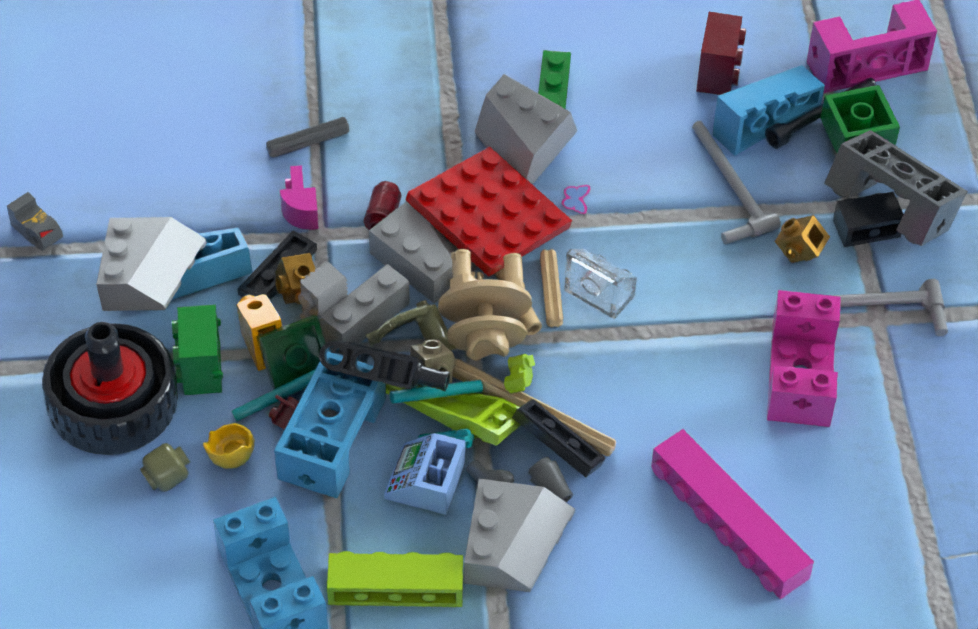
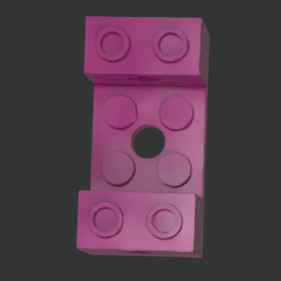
M920 0L894 4L887 33L856 40L851 38L840 16L813 22L806 62L813 75L825 85L823 93L853 87L867 78H873L877 82L927 71L937 29Z
M778 290L772 324L767 406L768 421L830 427L837 399L838 372H834V350L840 322V296ZM803 365L806 366L808 369L795 368V366Z

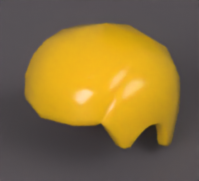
M237 423L226 424L215 431H210L208 442H203V447L214 465L224 469L238 468L244 465L251 457L255 445V439L251 431Z

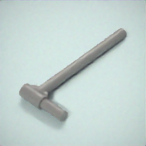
M702 121L695 122L692 126L693 130L751 216L747 225L721 233L723 243L728 244L749 236L756 237L779 229L781 227L779 216L776 213L761 211Z
M937 279L926 280L919 288V291L831 295L841 297L840 307L921 303L932 315L936 335L944 336L948 333L943 312L945 308Z

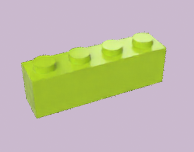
M350 551L329 553L327 577L328 605L463 607V555H454L447 552L438 555L420 554L417 552L406 554H387L385 552L359 554Z

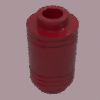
M382 181L374 186L363 220L368 230L399 207L402 195L395 183Z

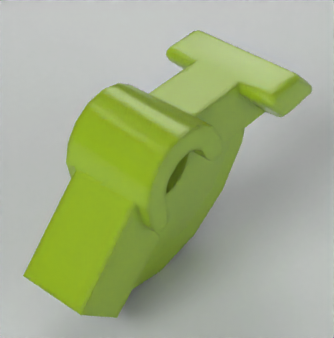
M521 354L508 358L510 375L505 376L504 386L510 394L524 391L526 387L531 385L533 377L532 366L535 365L533 355Z

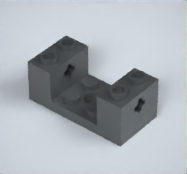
M871 130L841 144L824 184L833 189L835 194L847 199L876 185L878 182L893 189L897 196L910 200L897 231L903 234L909 242L920 246L949 231L968 192Z

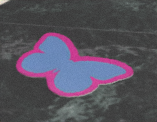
M581 185L565 188L564 195L566 198L562 200V205L566 209H573L580 214H585L587 206L583 198L589 194L590 186Z

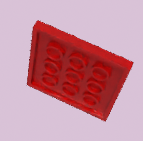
M491 147L482 150L408 191L405 199L458 249L469 250L471 252V261L488 277L504 268L503 257L505 255L517 253L523 257L568 230L573 221Z

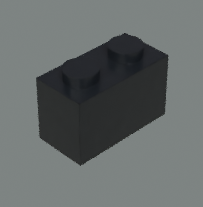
M894 191L837 201L833 222L843 246L850 247L900 238L902 234L897 231V228L904 214Z

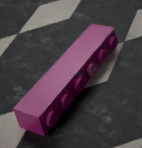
M684 429L653 448L651 467L654 474L659 479H664L673 488L676 497L680 501H685L694 510L698 520L704 524L707 523L716 533L718 540L724 546H729L737 554L740 563L745 568L751 569L759 577L761 584L767 591L773 592L781 600L810 579L814 561Z

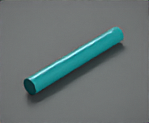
M315 370L231 410L236 422L279 402L275 398L276 395L285 399L307 388Z
M481 380L450 383L446 391L431 387L390 391L389 398L390 402L395 404L479 393L483 391V384Z

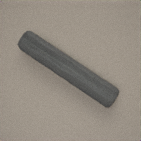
M340 117L266 142V149L270 157L283 155L347 134L349 132V124L345 117Z

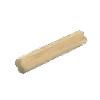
M544 249L540 252V265L546 323L551 328L555 326L560 327L563 324V310L557 255L553 249Z

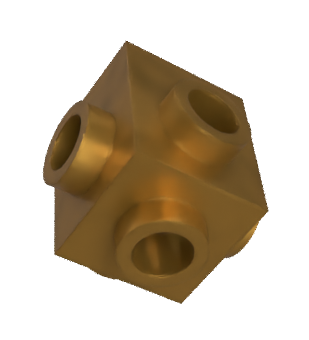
M811 215L787 220L782 225L781 232L774 242L788 260L794 263L817 258L830 236L816 217Z
M310 253L282 257L275 271V285L278 293L282 294L285 304L297 303L301 305L298 295L301 294L300 280L305 279V276H310V272H315L316 269Z

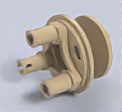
M458 249L456 252L453 251L451 253L453 278L450 279V289L438 301L440 314L446 319L456 322L448 329V342L454 345L455 348L466 351L467 356L474 361H478L491 354L506 357L509 353V348L520 344L525 339L526 328L522 322L516 319L527 313L532 306L531 295L525 290L523 282L522 257L517 253L505 255L503 257L505 280L484 279V274L481 272H477V278H475V272H471V252L469 250Z

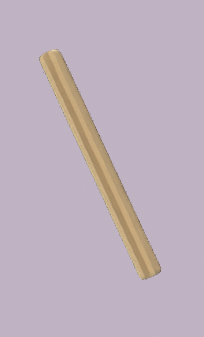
M455 359L453 377L462 382L481 380L483 393L501 397L519 407L534 399L604 456H610L615 450V439L522 391L510 394L505 389L503 381L460 359Z

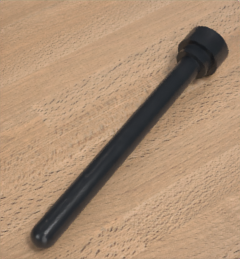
M867 78L846 91L875 86L876 82L873 78ZM823 104L787 124L775 123L766 128L765 137L768 143L775 149L787 144L793 133L821 117Z

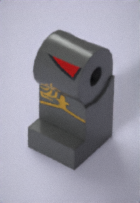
M29 192L7 205L11 226L39 250H45L63 237L62 230L55 219L47 215L36 204L35 198Z

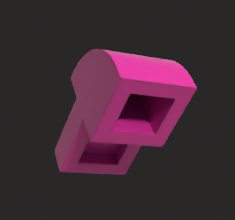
M302 165L290 166L291 178L285 179L286 189L280 190L282 214L288 223L297 228L305 230L319 229L316 187L304 188Z

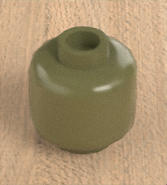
M164 443L142 459L143 467L140 468V471L153 490L159 488L161 491L166 492L188 477L186 465L190 461L180 446L174 450L170 444Z

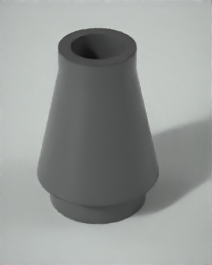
M545 457L529 469L530 481L535 486L545 487L566 503L573 497L574 494L569 489L556 461H551L549 457Z

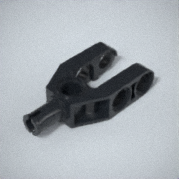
M330 341L325 343L319 352L321 364L329 370L383 382L400 388L412 389L422 385L446 391L450 380L449 371H441L423 366V360L417 357L353 342ZM331 347H333L331 353L337 354L340 349L343 352V359L337 365H332L327 360V352ZM371 356L374 360L373 369L364 373L358 368L357 361L367 364L368 358Z

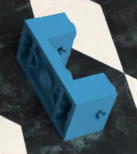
M327 352V360L330 364L337 365L342 361L343 356ZM357 361L358 368L362 372L367 373L373 369V365ZM319 362L274 450L277 479L338 498L350 474L349 450L363 421L375 423L386 400V384L332 371L325 368ZM328 409L339 412L334 417H326L322 413Z
M276 497L213 519L217 549L253 629H328L326 601L314 576L306 578L290 544L288 521ZM269 580H276L281 583L275 590H267L263 587V584Z

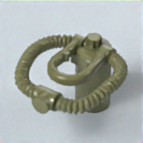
M426 300L418 302L416 308L390 318L378 330L366 334L370 346L379 343L387 333L395 328L415 321L425 341L440 340L449 350L456 349L454 345L448 342V330L435 304H428Z

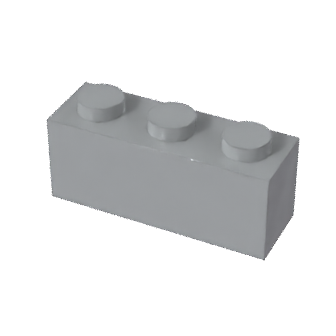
M388 264L320 317L325 342L338 341L360 344L367 338L366 334L379 329L386 321L410 304L409 281Z

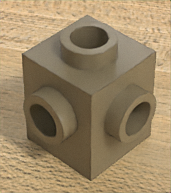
M426 340L421 344L411 346L410 356L423 360V366L441 371H449V384L452 383L455 357L453 352L440 340Z

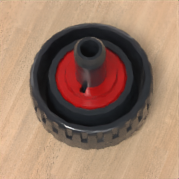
M97 322L91 327L72 334L55 348L43 370L42 388L44 402L53 428L70 445L86 452L111 455L141 448L153 441L165 430L172 421L173 414L177 408V378L169 351L151 333L131 325Z

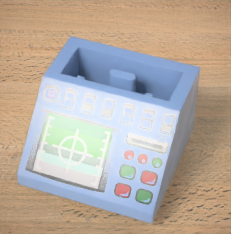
M433 433L404 443L384 493V499L446 515L465 465V441Z

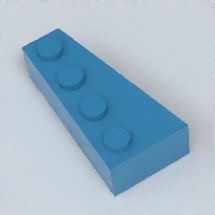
M803 65L721 94L717 96L712 135L736 156L766 138V128L775 123L787 124L821 105L825 85Z
M239 228L199 233V235L206 238L207 244L203 250L197 252L194 257V265L190 270L187 269L182 276L181 285L172 300L253 273L249 247Z

